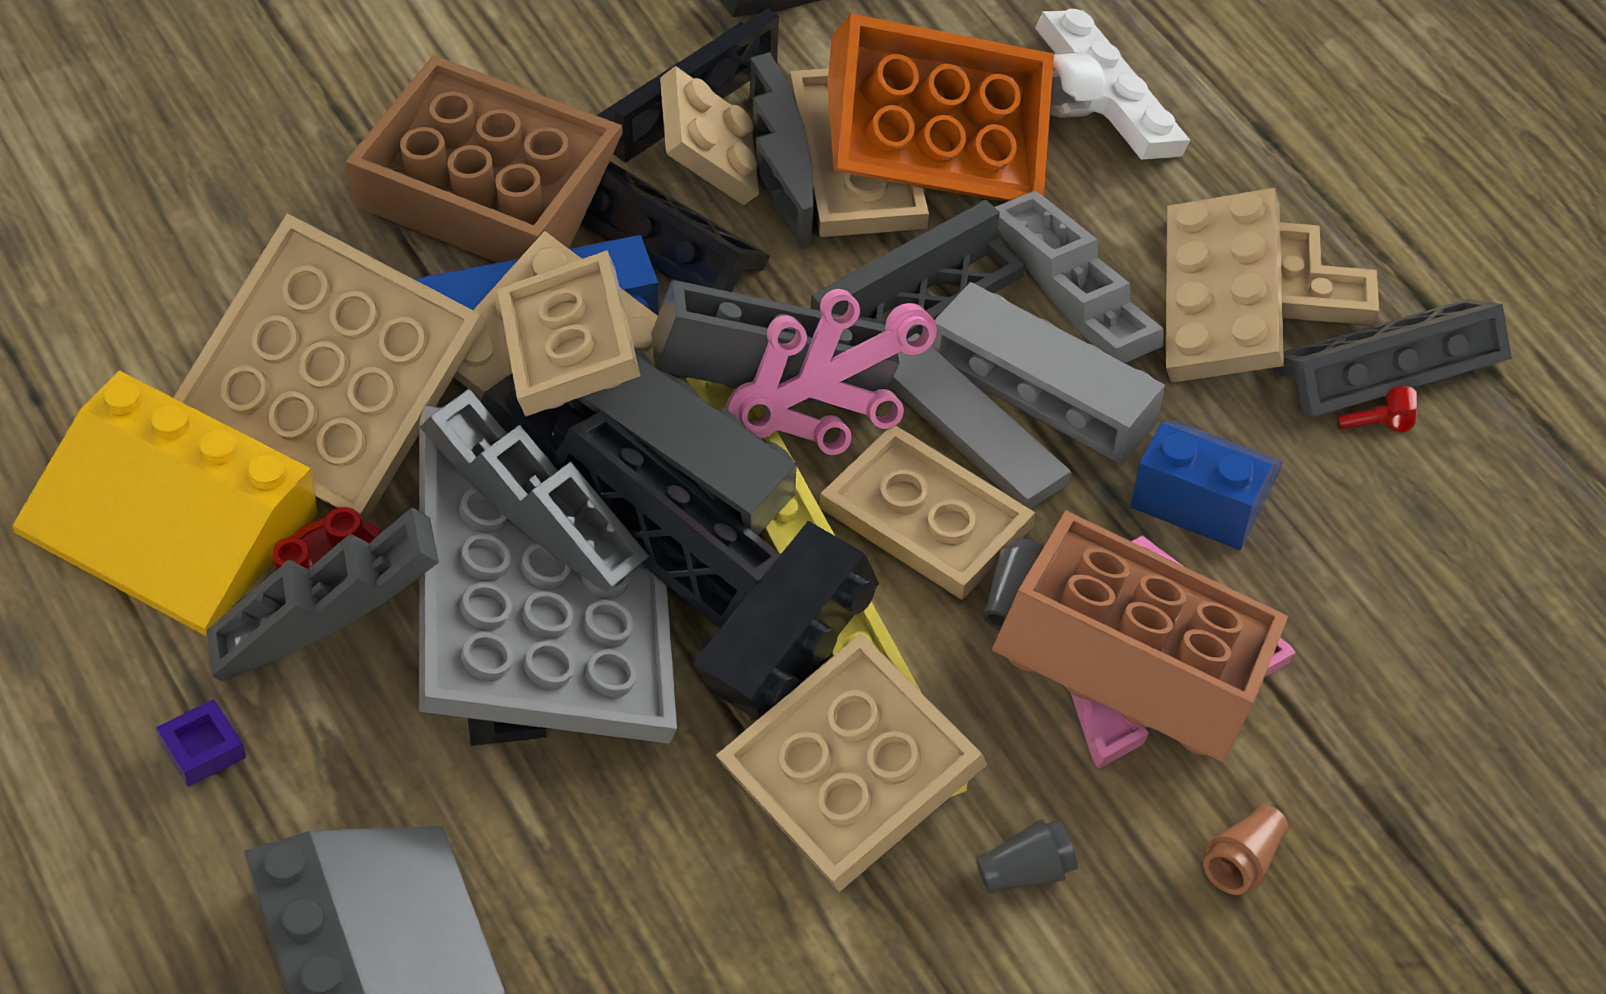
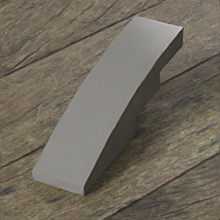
M1036 190L995 207L1000 212L998 230L1017 258L1025 265L1027 271L1049 299L1088 341L1104 353L1123 363L1163 347V328L1130 302V283L1098 258V239Z

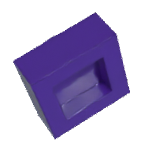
M214 699L156 727L159 742L188 787L246 758L242 741Z

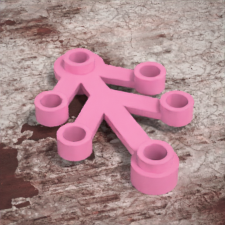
M834 289L829 291L821 300L820 311L822 316L799 374L781 384L779 382L788 356L795 355L804 348L807 334L804 327L794 317L783 315L775 318L767 329L769 342L754 381L744 383L732 392L726 404V411L734 414L743 423L746 430L759 439L766 438L776 430L814 441L828 455H838L849 447L851 431L847 425L834 415L818 419L789 407L810 397L865 414L879 428L889 429L896 426L903 417L904 408L902 402L893 392L887 389L870 391L842 381L899 352L907 355H917L929 349L936 338L937 327L931 315L921 306L906 303L896 307L887 317L884 332L832 358L843 329L851 327L858 320L860 306L857 300L846 290ZM839 301H848L847 312L841 317H832L831 310L833 306ZM914 325H922V334L914 341H907L906 335L908 330ZM787 327L795 328L796 333L792 341L786 344L778 343L779 333ZM885 401L892 402V408L887 415L882 417L876 416L875 413L879 404ZM758 404L766 406L762 417L757 420L748 419V412L753 406ZM834 427L840 428V435L834 442H823V437L827 430Z

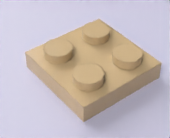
M674 66L660 77L666 154L744 206L759 195L756 170L757 161L754 152L753 123L751 118L740 106L731 105L712 92L704 81L698 78L693 79Z

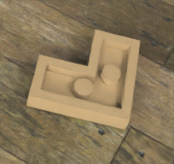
M1280 222L1282 317L1286 319L1375 326L1379 313L1377 270L1321 265L1320 226Z

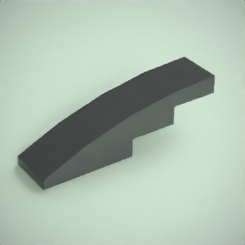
M768 52L751 57L750 98L753 101V138L756 141L757 179L799 246L803 248L811 245L813 215L812 162L805 126L791 88L773 56Z
M470 389L435 412L420 426V429L454 467L506 518L555 558L605 592L649 557L571 461L560 470H557L520 425L507 434Z
M411 507L370 543L349 534L309 569L288 560L207 630L212 677L224 681L284 658L339 631L393 598L439 563L430 517Z

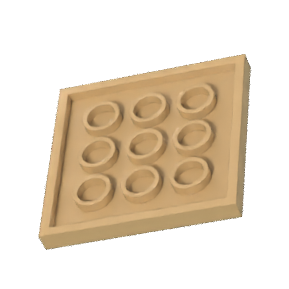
M287 213L173 398L311 468L315 497L335 509L338 507L352 508L359 513L361 520L367 521L419 435V421L424 406L436 407L487 321L481 314Z

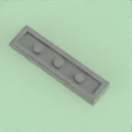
M916 333L907 338V341H914L920 335ZM932 346L925 352L917 355H907L903 352L898 353L900 363L889 388L1005 494L1032 509L1069 485L1071 471Z

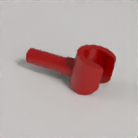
M1406 386L1393 388L1386 395V406L1337 416L1339 429L1386 423L1391 430L1407 432L1414 427L1417 421V392L1415 389Z

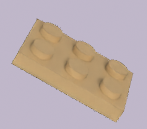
M608 250L497 289L517 400L525 416L546 409L557 408L568 401L603 389L614 388L623 382L641 376L616 270Z
M898 426L887 429L820 493L821 510L961 600L996 566L1000 550L1009 547L1012 540L1023 538L1033 528L1035 519L1034 511Z

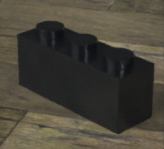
M807 521L693 662L709 690L755 720L762 717L794 690L816 663L824 661L831 654L836 645L838 635L854 615L862 613L871 603L879 582L866 554L812 522Z

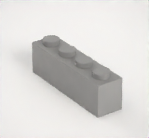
M972 282L934 320L937 334L931 346L974 385L1121 465L1158 423L1165 384L1153 379L1147 373L1136 370L1104 353L1098 347L1087 344L1055 327L1049 321L1038 318L1006 301L1002 296L991 293Z

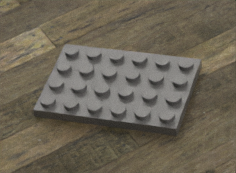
M425 405L419 421V512L431 519L439 563L419 577V712L670 744L677 730L667 585L640 564L605 592L555 558L506 518L454 467L420 429V426L431 415L441 409Z

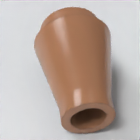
M1260 805L1251 815L1212 839L1206 847V856L1203 861L1204 871L1209 880L1220 890L1232 895H1240L1246 891L1258 888L1264 879L1281 839L1288 832L1289 827L1285 816L1278 809L1270 805Z

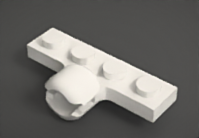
M1078 9L1042 11L1035 29L1055 52L1050 115L1058 118L1083 117L1092 112H1097L1110 120L1141 160L1182 157L1190 139L1175 122L1173 115L1165 110L1149 91L1147 84L1135 74L1121 57L1119 50L1096 27L1091 16Z

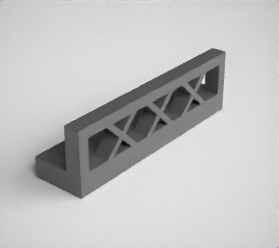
M985 199L812 294L811 309L820 311V303L826 293L834 289H843L848 291L859 303L860 315L858 319L886 325L883 313L893 307L906 303L921 306L935 320L970 282L991 293H995L1024 277L1025 265L997 240L1000 212ZM986 255L1000 267L999 270L993 273L968 271L970 264ZM936 283L960 286V292L951 297L926 295L927 288ZM842 300L837 302L833 306L831 313L843 316L848 310V301ZM912 326L907 332L906 339L916 333L921 335L923 326Z
M1465 299L1284 351V366L1274 367L1273 370L1274 372L1295 376L1302 415L1315 417L1386 396L1391 389L1406 386L1414 388L1512 359L1503 304Z

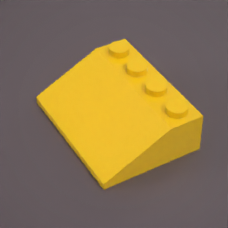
M118 371L79 410L12 527L15 534L207 636V630L228 613L274 563L272 553L275 545L280 540L292 536L302 526L309 524L318 514L311 468Z

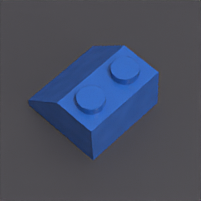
M1175 420L1161 422L1139 463L1130 508L1241 550L1282 468L1283 461Z

